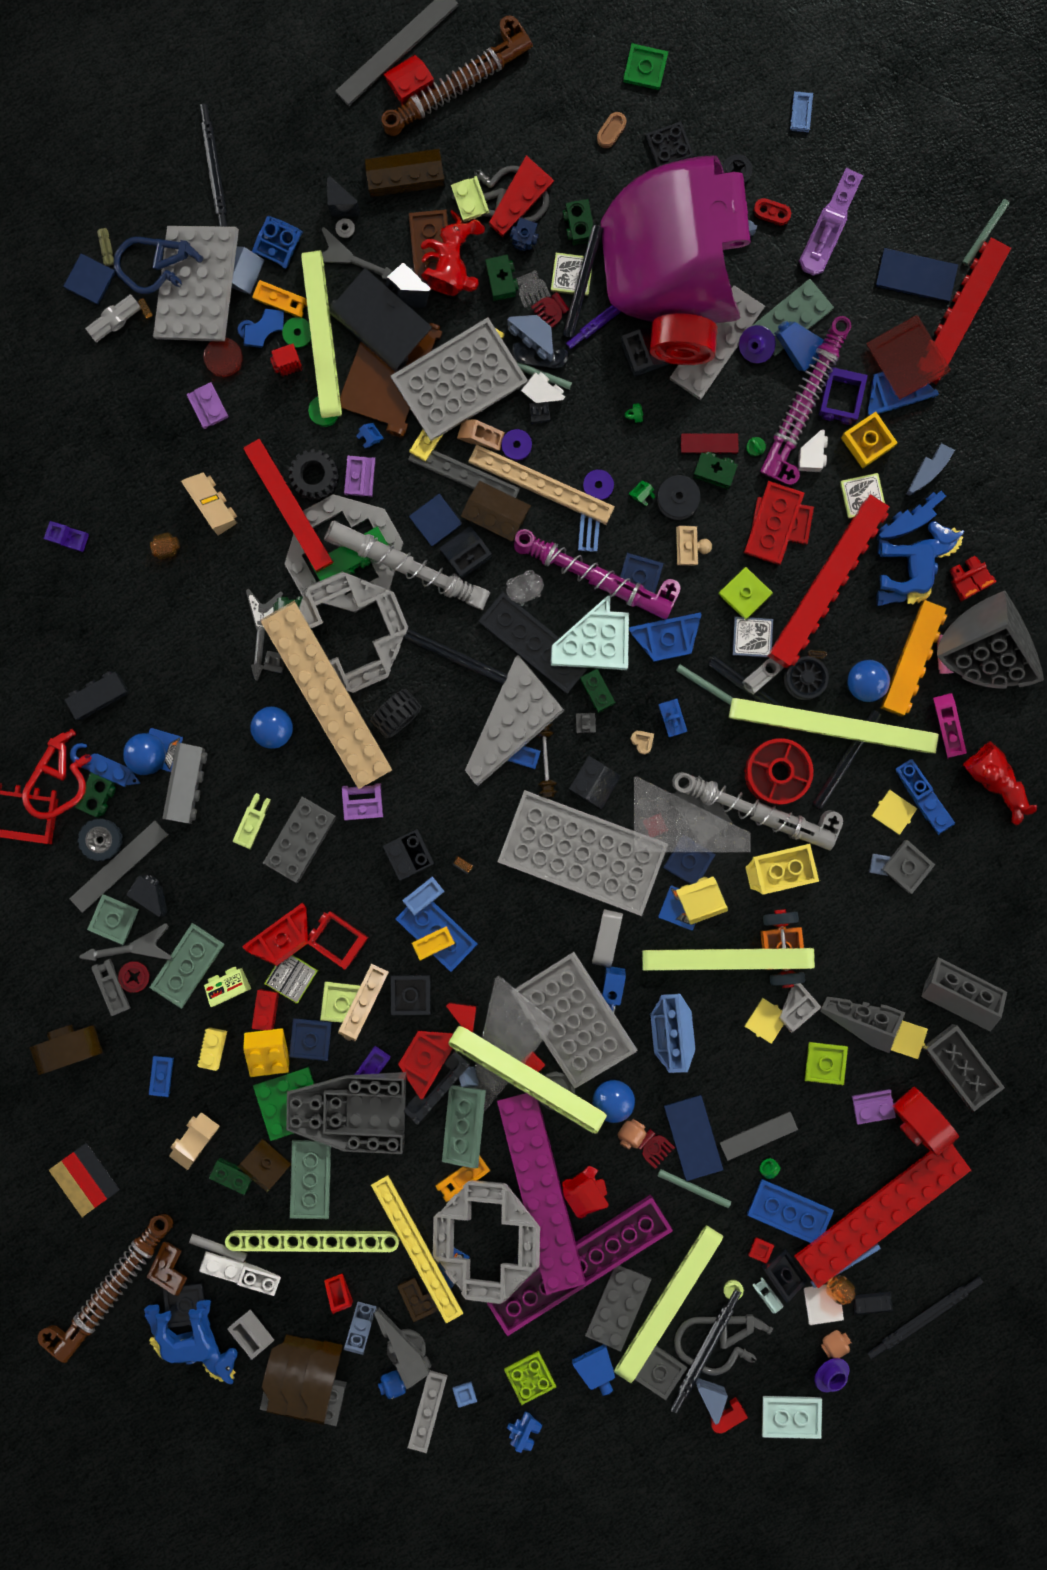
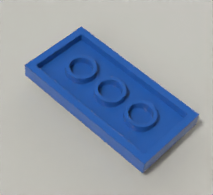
M433 901L415 916L406 907L396 918L417 940L447 926L455 944L433 955L450 972L477 945Z
M761 1179L747 1216L811 1243L826 1231L834 1210Z

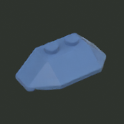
M681 994L661 995L651 1013L654 1053L669 1073L688 1072L695 1052L692 1012Z

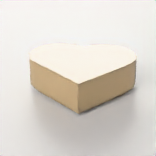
M636 731L632 734L631 742L637 746V751L640 754H648L650 752L654 734L643 731Z

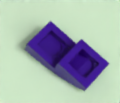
M50 521L44 539L83 552L89 534Z

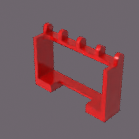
M0 783V795L22 798L20 793L21 786L16 785L15 792L1 791L2 783ZM35 788L34 795H29V799L50 801L48 812L58 807L59 799H56L57 791L52 790L51 798L39 796L40 788ZM56 817L47 819L45 836L0 830V837L52 844Z

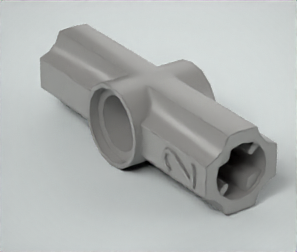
M130 294L117 305L106 308L101 313V317L85 329L97 343L111 331H117L123 327L126 320L139 311L141 307Z
M769 658L742 683L748 692L754 694L785 667ZM765 667H770L772 669V673H768Z

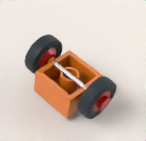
M786 909L774 910V914L763 915L764 925H774L780 928L761 931L762 949L804 948L802 927H784L799 921L798 912H786ZM782 969L785 971L770 975V983L773 986L782 985L783 988L794 987V984L805 982L804 972H794L790 969Z

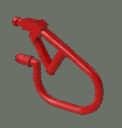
M73 729L66 733H61L53 739L50 738L47 743V750L24 787L22 793L24 807L36 818H54L76 805L84 796L86 783L78 768H82L81 766L91 761L92 757L90 754L84 755L78 760L76 759V762L70 765V769L79 783V790L73 799L46 813L35 810L29 801V793L42 772L61 781L65 780L66 746L64 743L76 735ZM55 750L59 752L58 770L47 766Z

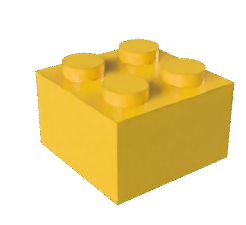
M874 412L846 431L841 437L862 469L893 449L897 444V441L877 412Z
M283 1028L244 1033V1053L250 1077L289 1073V1054Z

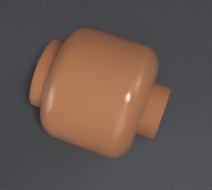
M634 1119L625 1121L618 1132V1138L621 1140L620 1144L629 1150L631 1147L638 1148L646 1136L645 1126Z
M835 1330L823 1338L821 1346L829 1359L831 1357L833 1359L841 1358L850 1352L849 1344L851 1341L846 1333L841 1334L840 1331Z

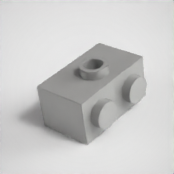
M251 1310L228 1328V1331L251 1359L274 1341Z

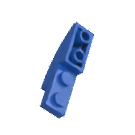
M942 491L938 494L933 492L925 499L927 503L923 507L919 504L912 511V514L908 510L904 513L900 511L892 518L894 522L890 526L885 524L879 529L878 532L880 534L876 539L889 540L898 538L922 527L937 515L932 508L942 501L946 495Z
M913 759L895 769L913 801L938 835L955 825V822L933 792L934 789Z

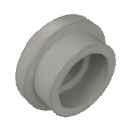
M341 219L337 222L336 232L340 237L348 238L353 235L355 227L351 220ZM347 225L348 229L342 230V226Z

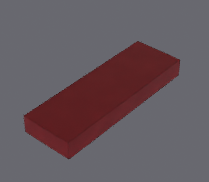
M738 433L681 434V454H701L705 452L738 454Z

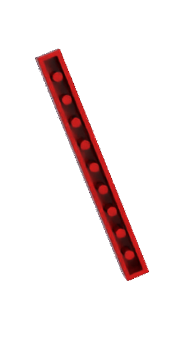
M871 494L864 500L767 657L785 668L796 664L800 657L797 655L800 649L804 650L810 641L807 639L810 633L814 634L820 625L817 623L820 617L824 618L830 609L827 607L830 601L834 602L838 597V588L840 585L844 586L849 579V576H847L850 569L854 570L859 563V560H857L860 553L863 555L869 547L867 544L870 538L873 539L879 531L876 527L880 522L883 523L888 516L886 511L890 506Z

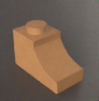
M465 420L461 423L457 438L470 444H477L500 451L505 432L478 420Z

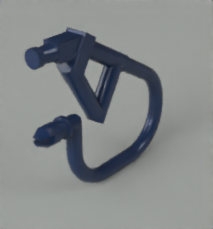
M132 237L125 240L117 249L114 255L113 266L118 277L132 290L140 294H150L158 290L166 279L171 281L176 287H181L178 283L182 285V281L175 276V273L165 270L153 285L149 287L138 286L120 267L121 256L130 245L139 243L157 246L152 266L154 270H160L187 259L188 254L196 259L198 263H201L204 257L185 240L177 242ZM164 248L178 249V254L162 260Z

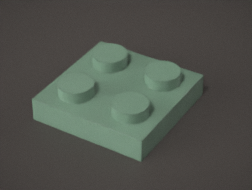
M102 894L87 930L124 945L139 909Z

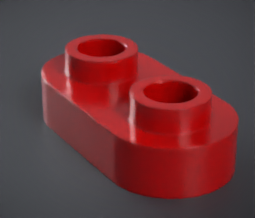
M762 198L754 206V214L759 219L777 225H785L790 220L791 210L787 205ZM760 208H765L766 212H761ZM778 214H783L784 218H779Z

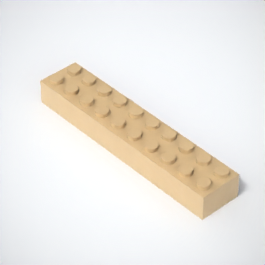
M295 600L261 619L263 627L358 789L390 772L392 768Z

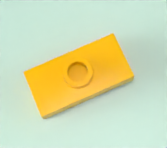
M447 926L412 942L419 960L455 944Z

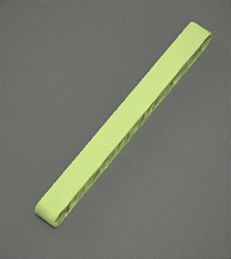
M732 698L729 718L931 754H936L939 734L737 698Z

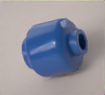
M398 1370L381 1376V1383L378 1384L381 1395L385 1394L388 1399H393L405 1394L406 1387Z

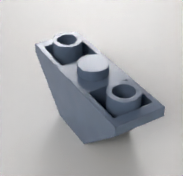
M537 315L508 318V330L514 336L518 335L523 339V343L529 348H534L542 359H547L550 362L553 360L550 325Z
M357 1302L344 1350L363 1355L376 1306Z

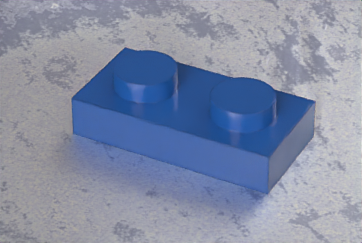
M153 1056L149 1095L169 1097L174 1058Z

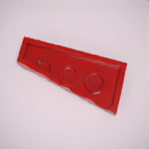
M527 155L489 222V225L502 237L507 234L519 221V218H522L554 183V180Z

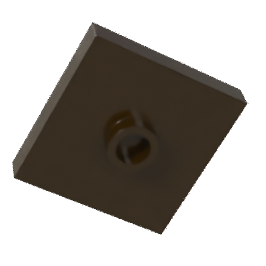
M262 1139L240 1163L238 1168L268 1192L289 1168L291 1163Z

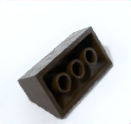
M440 149L365 159L370 197L445 187Z

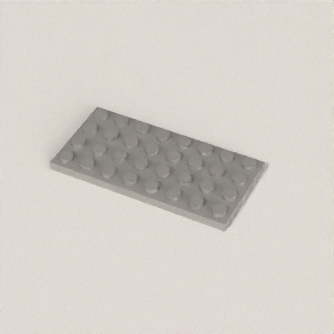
M524 790L498 863L642 916L668 844Z

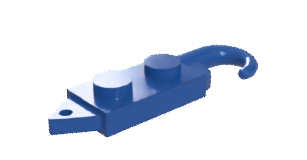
M79 743L72 747L70 759L73 763L76 762V759H80L76 756V751L79 748H86V744ZM92 754L91 761L81 766L124 787L126 785L140 784L138 778L128 767L99 754Z

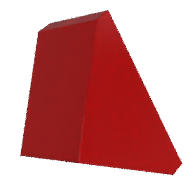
M448 1003L446 1007L461 1027L473 1033L477 1006Z
M343 1274L324 1280L332 1314L351 1307L353 1299Z

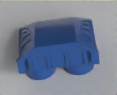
M267 216L257 236L252 252L281 265L283 268H287L303 231L280 219Z

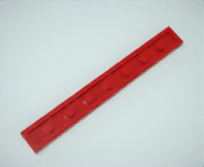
M257 439L244 447V451L316 572L333 564L329 554L261 440Z

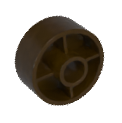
M72 1025L48 1032V1041L29 1047L38 1075L103 1053L94 1025L74 1031Z

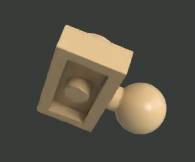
M695 526L676 527L677 565H698V551L702 554L709 553L712 549V543L708 539H701L697 542V527Z

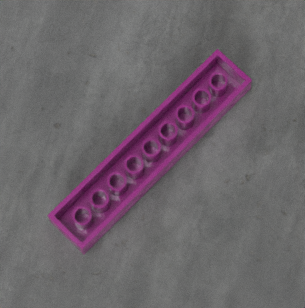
M527 1093L499 1100L497 1103L523 1205L540 1226L539 1267L546 1295L585 1285L586 1281L539 1100Z
M650 1194L576 1241L586 1281L585 1285L546 1295L539 1267L504 1303L487 1302L506 1335L509 1336L673 1230Z

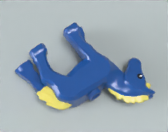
M934 521L928 525V530L934 539L919 541L909 546L893 545L879 539L877 553L880 554V557H907L910 580L900 583L891 580L887 575H881L880 589L894 592L878 591L877 606L893 602L902 603L906 599L907 604H914L915 602L920 603L927 599L931 594V588L934 584V575L938 572V564L935 563V558H943V556H950L951 553H955L959 546L962 545L961 540L963 537L961 535L964 533V530L956 531V528L950 529Z
M210 1300L199 1301L196 1304L197 1310H189L188 1314L193 1332L176 1335L167 1328L171 1318V1311L159 1314V1305H148L145 1307V1317L151 1326L152 1334L155 1336L151 1337L149 1341L154 1346V1350L159 1357L170 1363L185 1362L186 1364H193L196 1361H202L210 1377H214L215 1380L218 1379L221 1382L225 1381L228 1384H233L234 1374L236 1373L233 1367L238 1352L234 1348H229L225 1353L220 1354L208 1319L211 1305Z

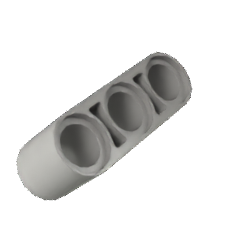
M604 909L592 964L611 968L623 913Z

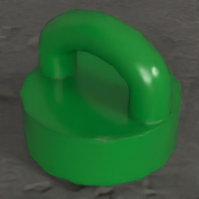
M640 403L633 404V408L626 411V418L634 419L635 423L642 422V405Z
M759 437L751 438L746 445L748 454L753 457L761 456L766 449L764 440Z
M771 1158L764 1160L760 1165V1173L767 1179L776 1177L781 1169L780 1165Z

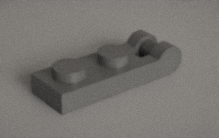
M111 959L105 960L101 965L96 964L92 966V971L111 1016L130 1009ZM107 970L109 976L103 978L102 972Z

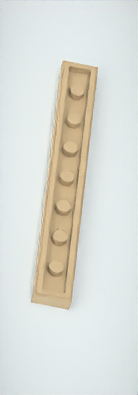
M477 444L468 461L469 464L607 525L615 507Z

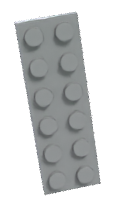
M734 285L732 292L740 311V319L733 322L716 323L718 329L715 358L710 362L699 365H678L670 377L671 381L699 400L703 398L739 346V339L743 331L754 324L765 308L763 304Z

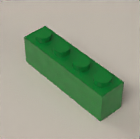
M378 526L364 534H370L374 536V539L378 538L379 542L388 545ZM339 547L329 553L333 564L319 572H316L315 569L314 571L319 580L322 581L342 571L351 575L354 573V569L359 566L361 568L368 566L372 559L368 557L361 558L357 552L346 547Z

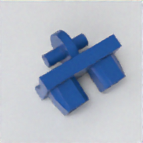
M674 699L659 704L668 737L687 732L678 700Z
M524 1412L521 1420L517 1419L515 1424H508L507 1429L511 1431L509 1438L512 1439L510 1444L516 1448L517 1452L521 1453L522 1450H532L534 1441L532 1438H529L530 1432L538 1434L542 1428L541 1423L534 1419L530 1413Z

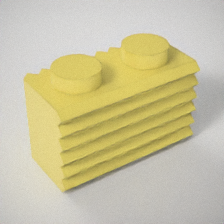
M208 1028L205 1030L203 1048L201 1049L202 1052L200 1053L201 1056L197 1065L200 1068L216 1071L220 1066L227 1031Z

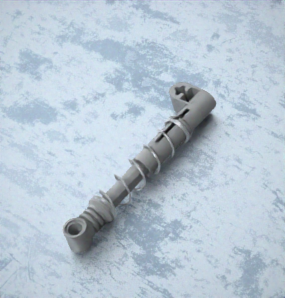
M331 521L324 537L325 541L333 545L346 547L357 552L361 558H371L375 564L382 563L390 567L392 572L398 571L405 574L407 579H411L414 576L421 578L424 587L434 584L438 586L440 594L444 593L449 598L457 596V599L461 598L462 601L477 609L483 610L490 595V592L484 588L470 583L467 584L466 581L463 582L460 576L455 573L448 577L442 574L443 568L439 572L426 566L427 560L420 564L413 560L410 553L405 554L395 549L394 545L391 547L379 542L378 538L374 539V536L370 534L364 535L336 521ZM407 572L412 574L413 576L408 577Z
M684 772L675 774L672 779L673 787L676 790L687 795L690 794L692 797L695 795V798L699 797L707 806L712 805L715 801L722 804L724 812L734 808L738 810L741 819L750 815V819L755 821L757 825H766L771 827L774 832L781 831L788 834L792 839H801L829 851L834 847L843 825L842 816L832 810L825 811L821 815L818 825L806 821L800 815L795 817L792 815V812L788 814L775 809L776 806L770 807L760 803L759 799L756 800L755 804L741 800L742 792L738 798L726 794V786L719 791L718 784L714 781H700L699 778L696 779V777ZM682 777H686L688 781L685 787H679L678 781ZM723 804L729 806L730 808L728 810H724ZM740 811L746 813L747 815L741 817ZM833 818L835 822L830 823L828 819ZM779 819L784 820V824L778 822ZM824 824L833 827V832L823 828ZM802 827L811 832L810 834H807L805 832L800 831V828Z

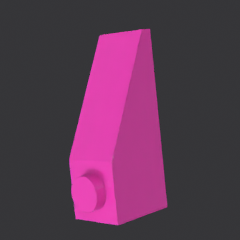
M952 693L933 698L947 757L966 754Z

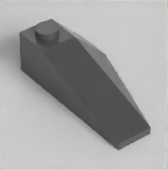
M827 997L821 1008L822 1013L864 1042L887 1053H890L905 1016V1012L887 1005L875 1007L869 1006L867 1002L855 1004L851 1000Z
M377 1308L374 1312L383 1336L385 1338L388 1337L390 1340L388 1341L389 1351L393 1356L396 1355L397 1370L406 1389L429 1375L431 1363L428 1357L423 1356L422 1352L380 1308Z

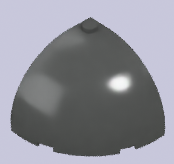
M1005 590L977 603L965 611L949 626L939 642L937 656L950 671H955L964 680L974 684L1004 689L1007 686L1016 685L1024 687L1044 680L1039 657L1031 636Z

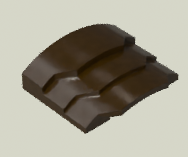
M286 1335L283 1343L271 1349L262 1384V1389L269 1400L266 1412L324 1425L343 1345Z

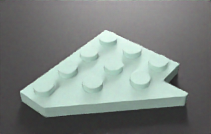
M610 596L604 598L552 645L551 666L627 670L629 613L610 612Z

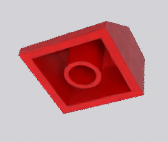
M416 55L383 74L398 100L404 106L408 98L415 94L418 97L422 96L421 90L424 94L428 92L427 86L430 89L435 88L433 76L424 62Z

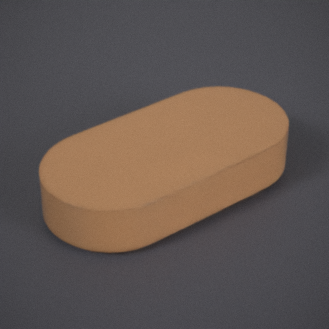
M614 112L605 121L597 134V142L601 147L610 148L617 141L626 127V117L624 114Z

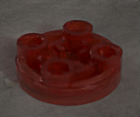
M225 338V341H211L207 345L204 352V361L207 368L214 375L230 376L241 368L243 356L236 342Z

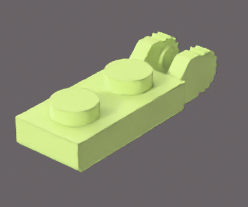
M257 793L254 795L250 806L247 807L233 839L234 843L251 849L271 802V799L266 798L261 811L255 810L254 808L260 799V795Z

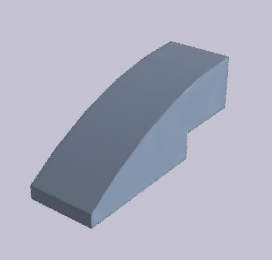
M941 443L932 460L926 457L922 461L906 495L910 496L933 480L948 463L955 450Z

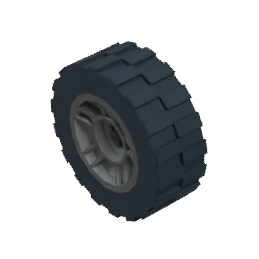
M106 819L88 821L86 825L82 826V830L78 834L79 849L89 859L95 861L110 860L121 850L120 847L123 844L121 830L115 823ZM102 836L103 842L99 844L97 837Z

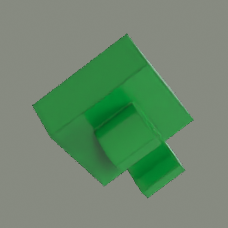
M641 481L629 493L634 500L646 506L648 503L645 501V498L648 495L653 499L655 498L654 493H652L654 488L644 481Z

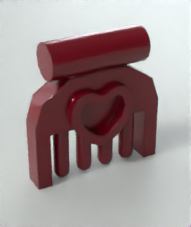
M558 292L553 294L552 298H542L531 306V309H534L542 303L534 312L537 313L544 308L537 316L540 317L544 314L545 316L541 318L542 320L551 317L546 321L549 324L554 320L550 324L551 327L561 320L562 313L564 314L569 310Z
M649 1129L638 1148L640 1150L643 1148L642 1154L645 1160L656 1169L657 1165L649 1158L651 1157L659 1165L660 1161L653 1155H656L662 1161L664 1158L660 1153L667 1157V1153L661 1149V1146L668 1153H671V1150L664 1142L673 1150L675 1147L665 1137L661 1135L654 1136L655 1133Z

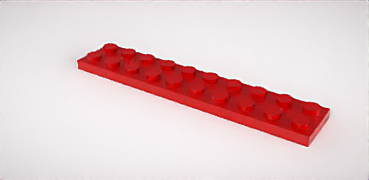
M953 1144L938 1157L930 1151L794 1255V1257L816 1287L820 1288L965 1176L971 1169Z

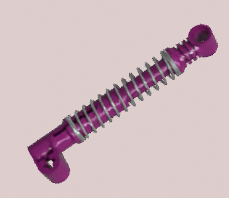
M839 316L835 318L828 330L830 334H826L827 338H824L825 343L817 347L816 353L820 358L818 360L812 357V359L818 362L816 366L809 364V366L814 368L812 373L805 371L811 376L809 380L802 378L807 381L806 387L799 385V387L804 389L803 393L795 392L797 396L795 399H792L794 402L792 406L789 405V412H785L787 414L786 419H782L784 423L782 426H779L781 429L779 433L776 432L774 443L760 470L764 475L785 485H793L800 477L798 468L787 463L786 460L791 450L798 444L796 442L799 441L798 435L802 434V427H806L805 421L809 420L808 415L813 413L811 409L816 406L814 400L819 399L815 392H823L818 386H826L822 379L827 380L829 376L825 372H833L832 368L828 365L834 366L839 360V349L842 347L840 344L844 343L843 340L846 339L851 329V322L847 317ZM836 323H844L846 326L845 331H838ZM783 441L786 442L781 454H777ZM783 465L787 466L785 472L793 471L792 475L795 476L794 478L787 480V475L785 474L781 479L778 478Z

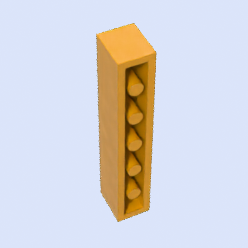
M926 600L921 603L890 681L889 689L881 704V709L901 717L905 713H909L912 707L910 702L912 695L915 696L919 689V685H917L919 677L923 678L926 667H924L926 660L929 661L932 656L933 642L936 643L939 638V626L943 625L946 620V608Z

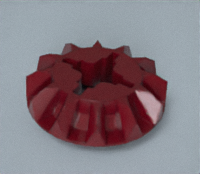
M129 962L120 969L118 980L124 990L134 993L143 990L147 986L150 974L147 967L140 962ZM130 972L134 974L140 972L139 976L137 977L138 982L133 980L128 983V981L132 977Z

